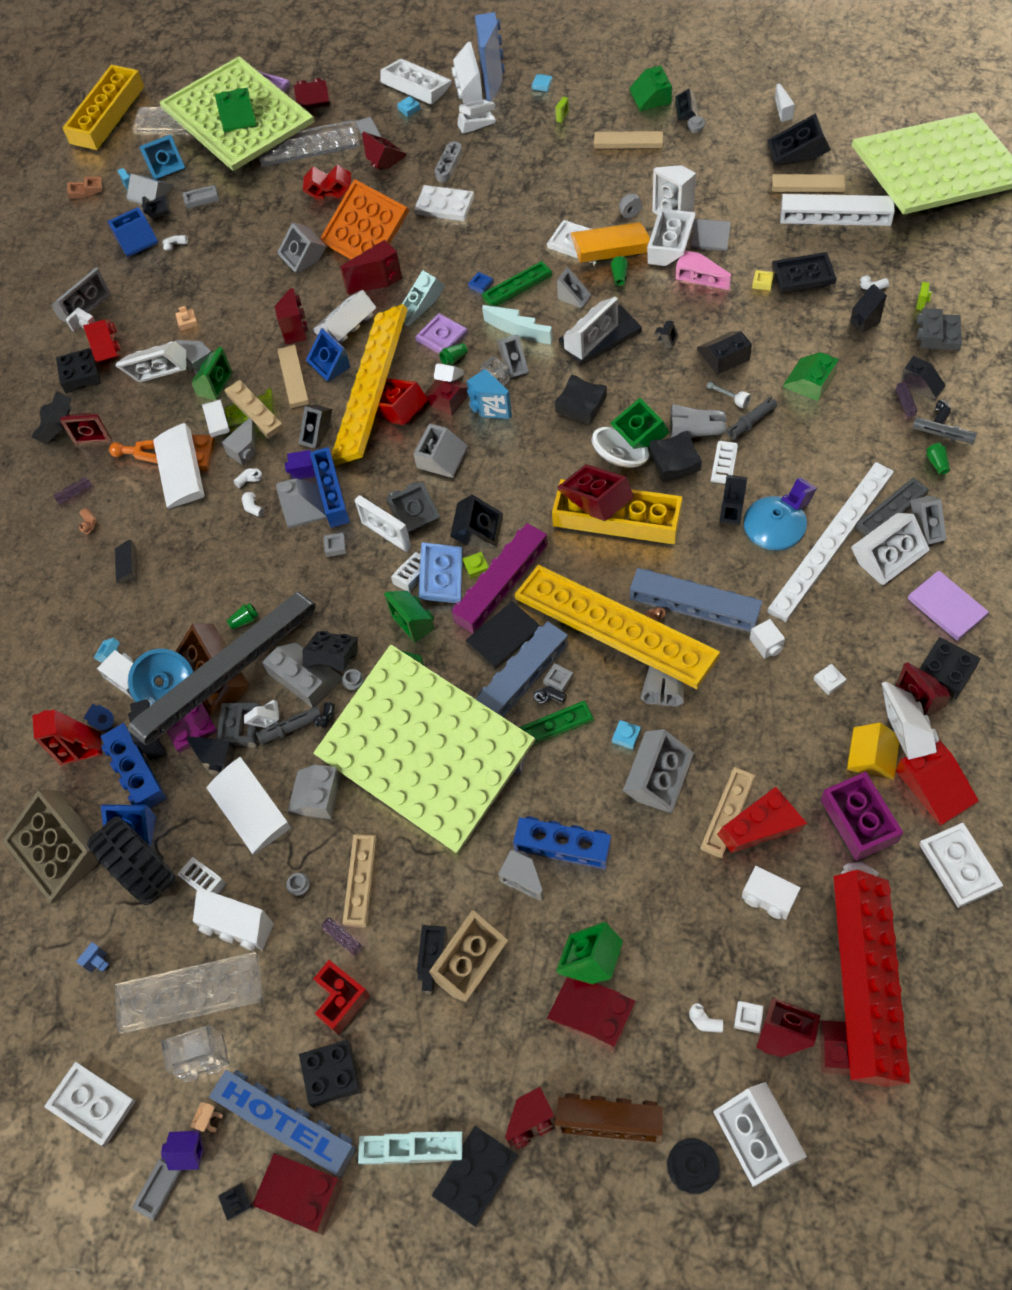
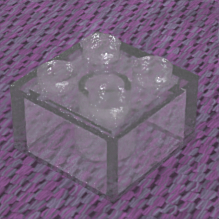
M211 1025L161 1041L166 1071L184 1082L193 1081L198 1078L199 1074L205 1072L208 1074L219 1072L223 1066L229 1065L224 1036Z

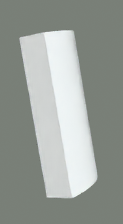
M399 59L381 69V83L428 104L436 102L452 84V80L404 59Z
M183 423L157 436L153 442L167 508L170 509L205 497L190 428Z
M241 757L222 770L206 787L253 855L291 829L289 823Z

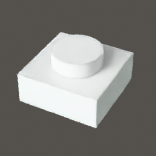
M830 664L817 673L813 680L830 695L844 685L847 679Z
M738 1001L734 1028L759 1033L763 1006Z

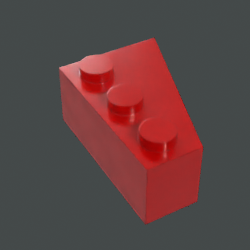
M55 709L44 710L41 713L32 715L34 739L60 766L103 755L101 732Z
M774 787L725 824L717 833V836L731 853L772 839L775 840L791 833L800 832L808 823L780 790Z

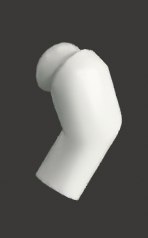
M186 235L166 238L162 242L163 249L171 251L173 250L172 245L188 244V238Z
M868 275L860 278V286L865 290H868L873 284L880 290L889 287L887 278L876 282L871 281V277Z
M246 469L233 482L238 488H241L246 482L261 480L262 472L259 469Z
M863 862L847 863L843 866L844 870L841 872L843 874L857 869L875 876L879 875V872Z
M693 1004L691 1006L689 1016L699 1030L723 1033V1020L709 1019L701 1004Z

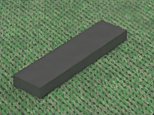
M913 477L856 524L855 529L864 536H867L896 513H905L911 508L910 500L926 496L929 489Z

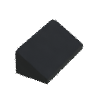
M690 88L675 96L679 121L689 120L694 116H698L696 96Z
M131 539L115 548L116 583L137 580L136 546Z

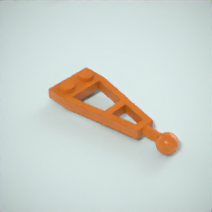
M192 435L199 471H208L215 439L214 437L211 438V435ZM153 440L136 442L135 446H123L119 442H114L109 447V452L114 457H121L123 454H133L135 459L158 464L156 454L143 452V450L155 449Z

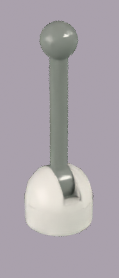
M711 381L707 383L708 389H715L733 397L738 407L745 409L751 401V394L741 391L738 394H734L714 385Z

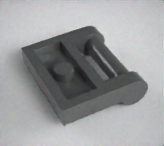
M222 703L216 740L230 741L233 746L256 747L257 738L255 736L257 726L248 724L247 736H241L244 712H250L253 708L261 705L259 703Z

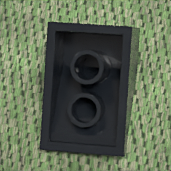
M816 113L767 140L776 165L815 159L831 150Z

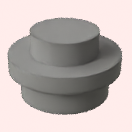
M694 116L688 120V127L692 132H700L705 126V120L700 116Z
M349 669L344 673L342 682L345 688L356 690L363 684L364 677L360 671Z
M303 873L292 874L286 883L287 890L293 896H302L309 890L310 880Z

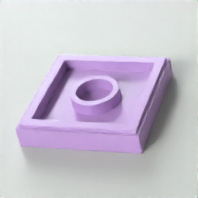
M438 313L415 337L417 342L439 353L443 348L457 345L468 334L467 328Z

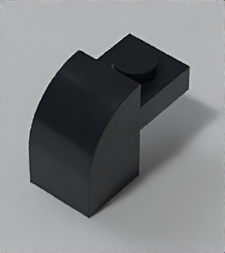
M726 476L719 522L740 525L748 477Z

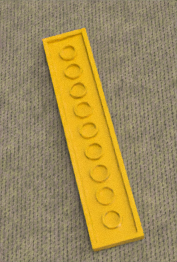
M404 304L392 307L384 312H379L374 317L369 339L360 361L361 364L356 374L354 386L351 389V395L346 405L347 408L342 418L334 448L332 449V458L335 466L363 457L408 310Z
M537 565L514 594L516 600L695 689L699 688L720 658V651L540 565Z

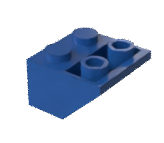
M139 207L107 221L115 239L127 257L159 243Z

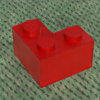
M104 319L83 325L96 362L120 355L119 351H121L119 342L114 340V337H116L115 333H117L114 322H111L110 319Z
M328 960L313 978L317 985L330 995L316 1011L315 1015L339 1036L370 998V994L352 977Z

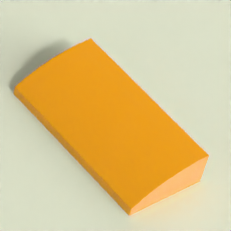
M640 222L571 232V238L580 263L615 258L617 256L648 253L647 247L650 238Z

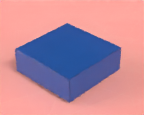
M478 272L468 283L470 289L482 294L491 287L494 281L493 278Z

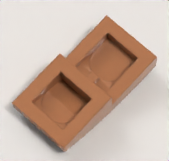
M84 177V182H67L68 199L83 198L102 191L101 177Z

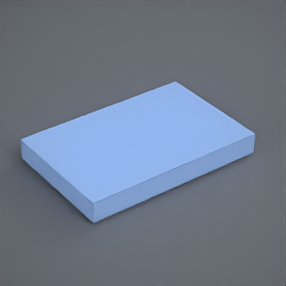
M422 542L418 598L450 603L460 602L462 547Z

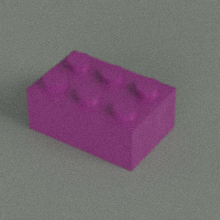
M863 772L823 791L820 801L855 861L899 842L903 831L867 772Z

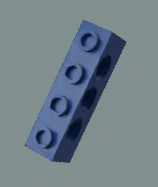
M329 447L310 452L330 528L350 523Z
M125 723L100 736L104 742L101 745L107 757L111 756L113 760L110 762L111 767L116 774L119 772L121 778L118 779L125 791L128 789L131 794L127 796L131 805H147L149 808H152L167 799L145 756L141 753L139 746L133 743L131 733L128 731Z
M527 816L526 818L519 817L513 846L516 852L523 851L531 855L606 869L611 847V835L602 830H594L593 832L577 825H572L571 827L562 826L561 823L556 821H548L547 823L539 821L535 817ZM538 833H543L546 835V837L542 840H537L534 838L535 835ZM560 838H567L569 840L566 844L557 843ZM584 842H589L590 844H592V846L588 849H583L580 847V845Z

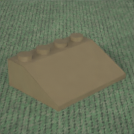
M38 790L2 840L50 903H54L99 863L87 846L88 840L94 834L58 790Z

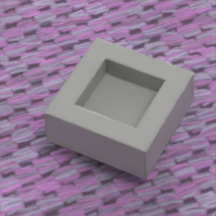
M344 533L324 536L326 557L347 554Z
M554 663L544 678L543 683L563 693L574 677L573 672Z

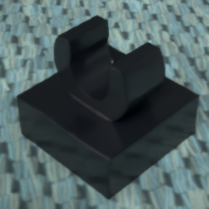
M666 321L664 327H658L654 333L655 335H660L657 341L664 343L666 349L674 347L679 335L673 321Z
M240 1183L218 1195L225 1217L229 1222L254 1209L244 1183Z

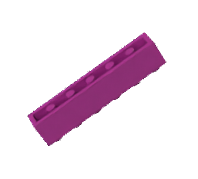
M528 523L523 528L518 529L513 540L507 543L502 553L492 560L486 572L480 574L476 584L466 591L465 597L454 605L452 609L454 623L472 634L476 632L548 546L547 534Z

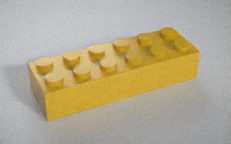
M116 65L109 66L63 126L64 133L70 144L94 150L99 149L145 87L138 70Z
M560 479L559 485L563 483L565 480ZM631 489L634 498L626 506L613 514L610 519L602 521L591 517L557 490L552 509L553 526L675 545L683 496Z

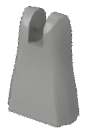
M672 404L670 438L687 430L691 438L724 434L727 432V424L725 423L726 413L719 410H702Z
M649 666L641 693V700L647 704L678 707L684 703L683 682Z

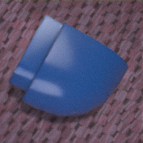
M92 704L83 719L87 720L89 725L97 729L106 730L113 724L114 716L112 712L103 706Z

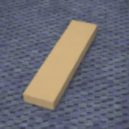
M663 131L595 132L594 149L663 148Z
M772 174V192H844L845 175Z
M291 345L277 349L291 409L308 405L309 400L296 346Z
M736 767L733 768L700 850L723 858L727 847L717 836V833L725 824L741 813L756 775Z
M353 834L342 922L344 927L367 928L377 845L376 835Z

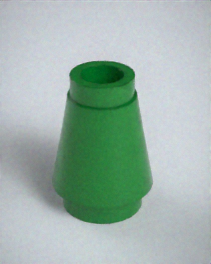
M617 256L611 262L614 281L619 286L626 283L629 262L623 256Z
M464 343L446 347L439 352V358L442 364L451 366L467 354L468 349Z
M942 443L929 446L926 449V457L938 474L944 475L950 472L946 447Z
M251 603L243 604L226 621L230 628L235 630L255 622L259 614Z

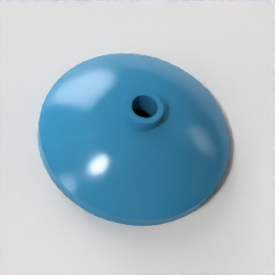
M779 496L761 498L751 504L745 513V532L752 542L762 548L769 550L790 548L796 545L806 532L807 519L802 508L799 510L794 509L782 501V497Z
M169 649L150 650L139 656L132 664L128 673V689L135 702L148 699L151 706L191 675L193 670L188 661L175 651ZM157 678H161L163 680V684L161 686H158L155 683V680Z

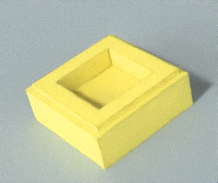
M756 270L752 288L771 291L774 272Z

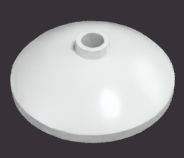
M613 427L598 428L592 435L591 441L596 452L607 462L615 466L635 468L647 462L649 457L647 447L633 449Z

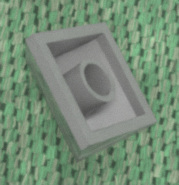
M130 173L127 200L142 205V197L146 196L151 201L167 195L173 188V184L148 176Z
M694 219L691 248L727 251L732 222Z

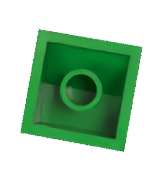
M661 65L645 69L629 87V91L639 111L672 103V85Z
M248 87L215 94L224 132L256 126Z
M218 347L207 356L199 372L193 378L191 384L197 396L217 401L233 372L223 347Z
M822 352L802 357L783 384V387L819 402L836 375L839 359Z
M641 397L610 422L611 426L633 449L649 447L650 441L662 440L670 433L664 421Z
M387 591L384 593L390 615L414 643L435 630L433 624L434 616L428 609L425 611L422 608V603L416 595L413 597L409 591Z
M606 921L569 934L556 972L559 975L590 984L607 981L614 974L623 940Z

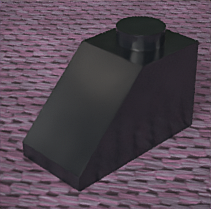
M875 284L869 287L852 309L850 322L862 333L881 321L887 295Z
M913 356L905 366L900 385L935 401L946 386L933 365L916 356Z
M317 404L304 407L298 444L314 449L318 448L329 429L332 409Z
M187 737V742L210 774L218 775L233 762L236 750L230 741Z

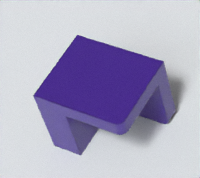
M800 477L794 483L790 493L783 495L781 500L794 509L799 510L809 505L817 487Z

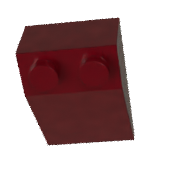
M385 239L340 266L348 295L355 294L361 290L365 292L385 288L402 278L397 251Z
M585 464L557 487L558 491L587 514L602 521L610 519L613 514L626 506L634 498L627 477Z
M567 977L548 1014L547 1020L615 1053L636 1008V1001L602 985L590 984Z
M274 1153L252 1206L323 1235L344 1181Z

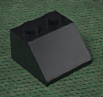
M742 331L729 332L698 346L697 350L718 375L750 360L752 343Z
M472 494L457 503L450 537L465 546L496 548L503 513Z

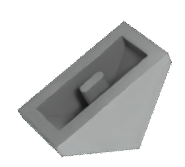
M568 267L557 279L558 299L582 308L592 295Z

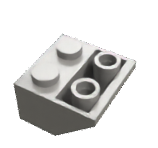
M429 423L414 452L416 466L418 469L453 478L468 449V445L448 428Z

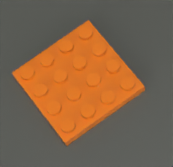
M354 179L320 240L330 249L351 260L384 239L390 244L410 210L406 206Z

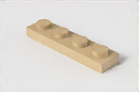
M240 380L224 390L233 403L248 418L252 419L255 426L268 439L284 429L283 424Z

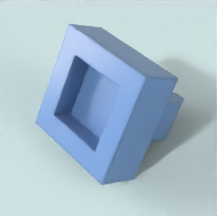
M93 942L76 961L91 973L95 968L104 972L109 966L103 960L107 953Z

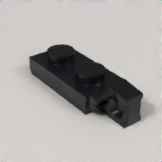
M422 925L416 972L418 974V981H423V995H433L435 980L429 971L445 950L446 926Z

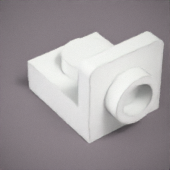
M77 308L66 318L68 325L74 332L81 327L84 329L83 325L96 322L92 315L80 308Z
M272 700L263 707L253 708L244 715V723L263 728L269 727L279 720L278 702Z

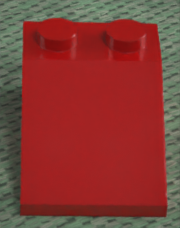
M387 378L376 414L393 424L405 425L410 422L411 417L423 408L428 399L417 382Z
M938 738L939 742L935 743L937 753L909 760L906 756L899 761L895 772L938 824L942 826L978 803L979 800L955 757Z

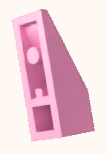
M685 251L684 255L679 257L676 265L677 280L725 290L730 289L731 274L700 253Z

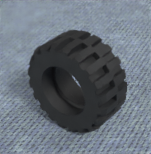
M119 816L108 821L88 840L87 846L98 861L143 905L152 904L175 882L176 875L168 865Z

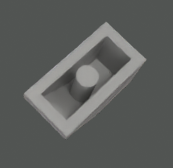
M511 335L497 340L502 360L510 378L528 373L529 370L519 335Z
M250 418L222 442L227 455L241 465H244L256 454L257 431Z
M930 495L910 500L912 514H914L927 545L947 540L941 499Z
M510 850L498 873L500 882L542 901L544 898L543 890L533 861L530 859L531 857L523 851L515 852Z

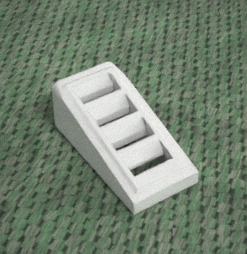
M780 83L776 84L775 101L780 120L784 122L793 119L795 104Z
M490 111L471 116L459 113L458 127L462 133H468L494 124L496 120Z
M437 363L434 378L452 382L463 376L465 371L454 366Z
M718 441L711 482L725 484L727 475H720L717 472L733 475L738 449L737 443Z
M415 552L395 571L391 577L393 585L409 591V593L419 582L420 564L416 562L417 559L420 560L419 553Z
M194 857L177 874L195 890H198V888L204 889L209 881L213 879L214 881L206 890L219 894L227 884L221 877ZM194 865L197 866L189 876H186ZM201 869L202 872H201V873L199 874V876L193 881V880H192L193 877H194V876L199 872V870ZM207 874L208 876L206 877V879L200 885H198L202 878Z

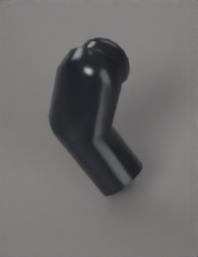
M940 399L936 404V409L940 411L934 422L944 424L951 413V405L949 401Z
M548 686L538 689L534 693L533 698L538 703L554 700L563 705L567 695Z
M324 703L323 716H315V727L325 729L332 724L335 710L334 703Z

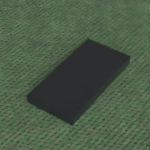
M620 304L618 305V326L582 360L568 351L567 353L581 366L642 332V326ZM564 336L558 339L559 344L564 348Z

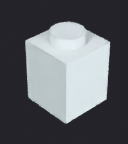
M771 619L751 629L750 640L764 659L769 656H776L783 650L785 638Z

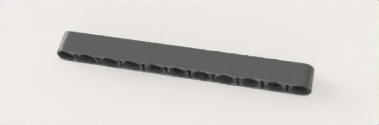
M301 592L293 594L135 717L129 724L128 731L144 745L154 742L310 617L316 608V604Z

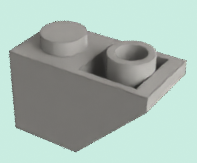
M176 340L179 345L186 349V367L197 374L202 363L211 354V351L202 341Z

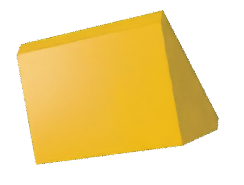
M881 722L854 727L847 770L859 773L867 772L869 775L894 780L899 740L895 732Z

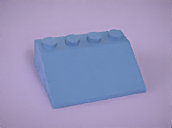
M495 12L475 15L481 74L486 100L493 102L503 82L502 74H505L504 63H501V60L504 59L503 50L499 48V45H502L501 34H498L501 26L500 20L496 19Z

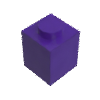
M311 450L287 454L288 462H285V469L287 474L290 473L292 479L301 480L316 477L310 456Z
M200 1131L169 1132L167 1141L163 1143L161 1149V1157L165 1160L168 1171L199 1169L204 1152Z

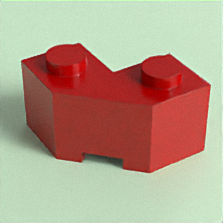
M338 164L328 175L313 166L303 179V192L317 200L324 199L326 196L341 198L351 186V172Z

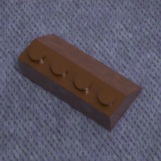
M192 623L175 652L182 655L190 664L193 672H195L227 646L214 624ZM242 672L238 673L202 702L209 716L220 712L222 703L238 702L248 689L249 684Z
M565 1093V1097H558L555 1128L559 1134L661 1143L663 1106H658V1102L647 1100L642 1101V1104H632V1100L626 1098H616V1102L606 1101V1097L590 1096V1100L580 1099L578 1094Z

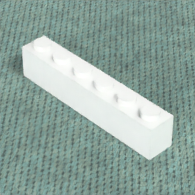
M782 194L780 223L891 226L894 215V201L890 196Z

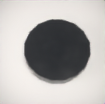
M686 1138L677 1142L670 1150L667 1159V1173L671 1182L680 1191L689 1195H700L709 1191L717 1182L720 1173L719 1158L715 1150L703 1140Z

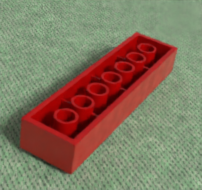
M857 869L833 876L850 1079L880 1087L910 1084V1066L907 1057V1039L905 1037L904 1012L901 1000L902 989L899 981V962L896 953V936L893 924L894 914L891 906L889 880Z

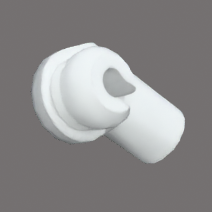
M253 492L244 493L242 496L244 510L261 517L264 513V508L254 504L255 494Z

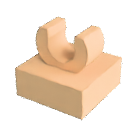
M186 306L178 308L180 312L175 313L180 331L198 326L193 308L188 310Z
M201 1102L190 1127L202 1132L205 1129L210 1132H216L217 1129L210 1125V1119L212 1117L222 1119L223 1115L214 1111L215 1106Z

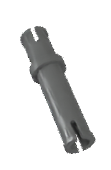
M768 397L750 413L741 416L737 423L727 429L728 436L736 439L744 431H749L753 424L777 407L776 400Z
M916 417L912 428L913 430L950 438V441L953 442L957 440L971 445L974 444L977 432L961 429L957 425L953 427Z
M315 706L278 723L277 721L273 726L256 732L261 745L279 737L283 738L289 732L314 722L315 716H321L318 707Z

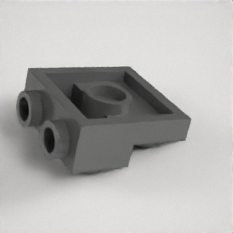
M922 308V312L918 313L916 324L920 325L917 331V340H920V348L960 350L962 346L961 315H945L942 309Z
M423 481L420 483L413 482L406 487L407 489L402 491L395 490L388 494L389 497L386 498V503L393 517L406 524L408 533L440 519V515Z

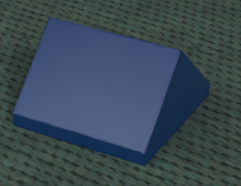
M321 328L306 361L326 381H331L351 366L346 349L325 329Z
M101 805L103 826L112 818L119 816L151 847L157 816L147 805Z

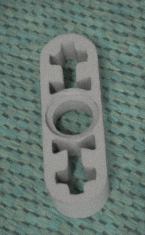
M450 142L446 146L435 168L437 181L446 182L451 178L462 156V146L459 142Z

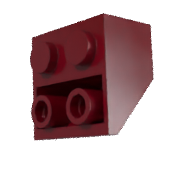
M315 78L313 82L309 83L306 80L297 81V84L293 85L296 103L301 107L331 103L329 84L323 78Z
M290 288L275 305L277 321L286 345L307 340L306 332H309L307 322L303 321V319H306L304 308L299 307L302 306L300 296L295 294L294 288Z
M541 1087L516 1099L505 1134L511 1149L514 1147L517 1150L522 1149L531 1143L530 1139L538 1134L540 1137H543L554 1131L555 1116Z

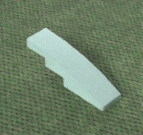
M483 305L484 321L511 335H519L520 338L548 345L552 344V326L538 325L535 318L520 316L519 310Z
M410 1132V1134L359 1136V1165L462 1160V1132Z

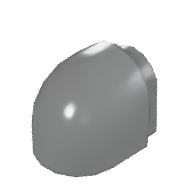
M628 193L619 203V211L625 218H631L643 209L640 197L634 193Z

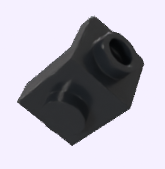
M166 195L151 201L146 196L142 197V210L152 220L171 213L169 198Z

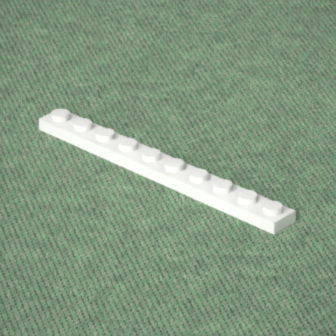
M875 462L771 603L767 613L785 623L788 621L852 533L856 524L862 519L893 476V470Z

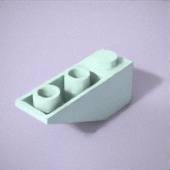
M423 270L402 303L408 308L403 323L407 327L436 302L445 287L437 278Z

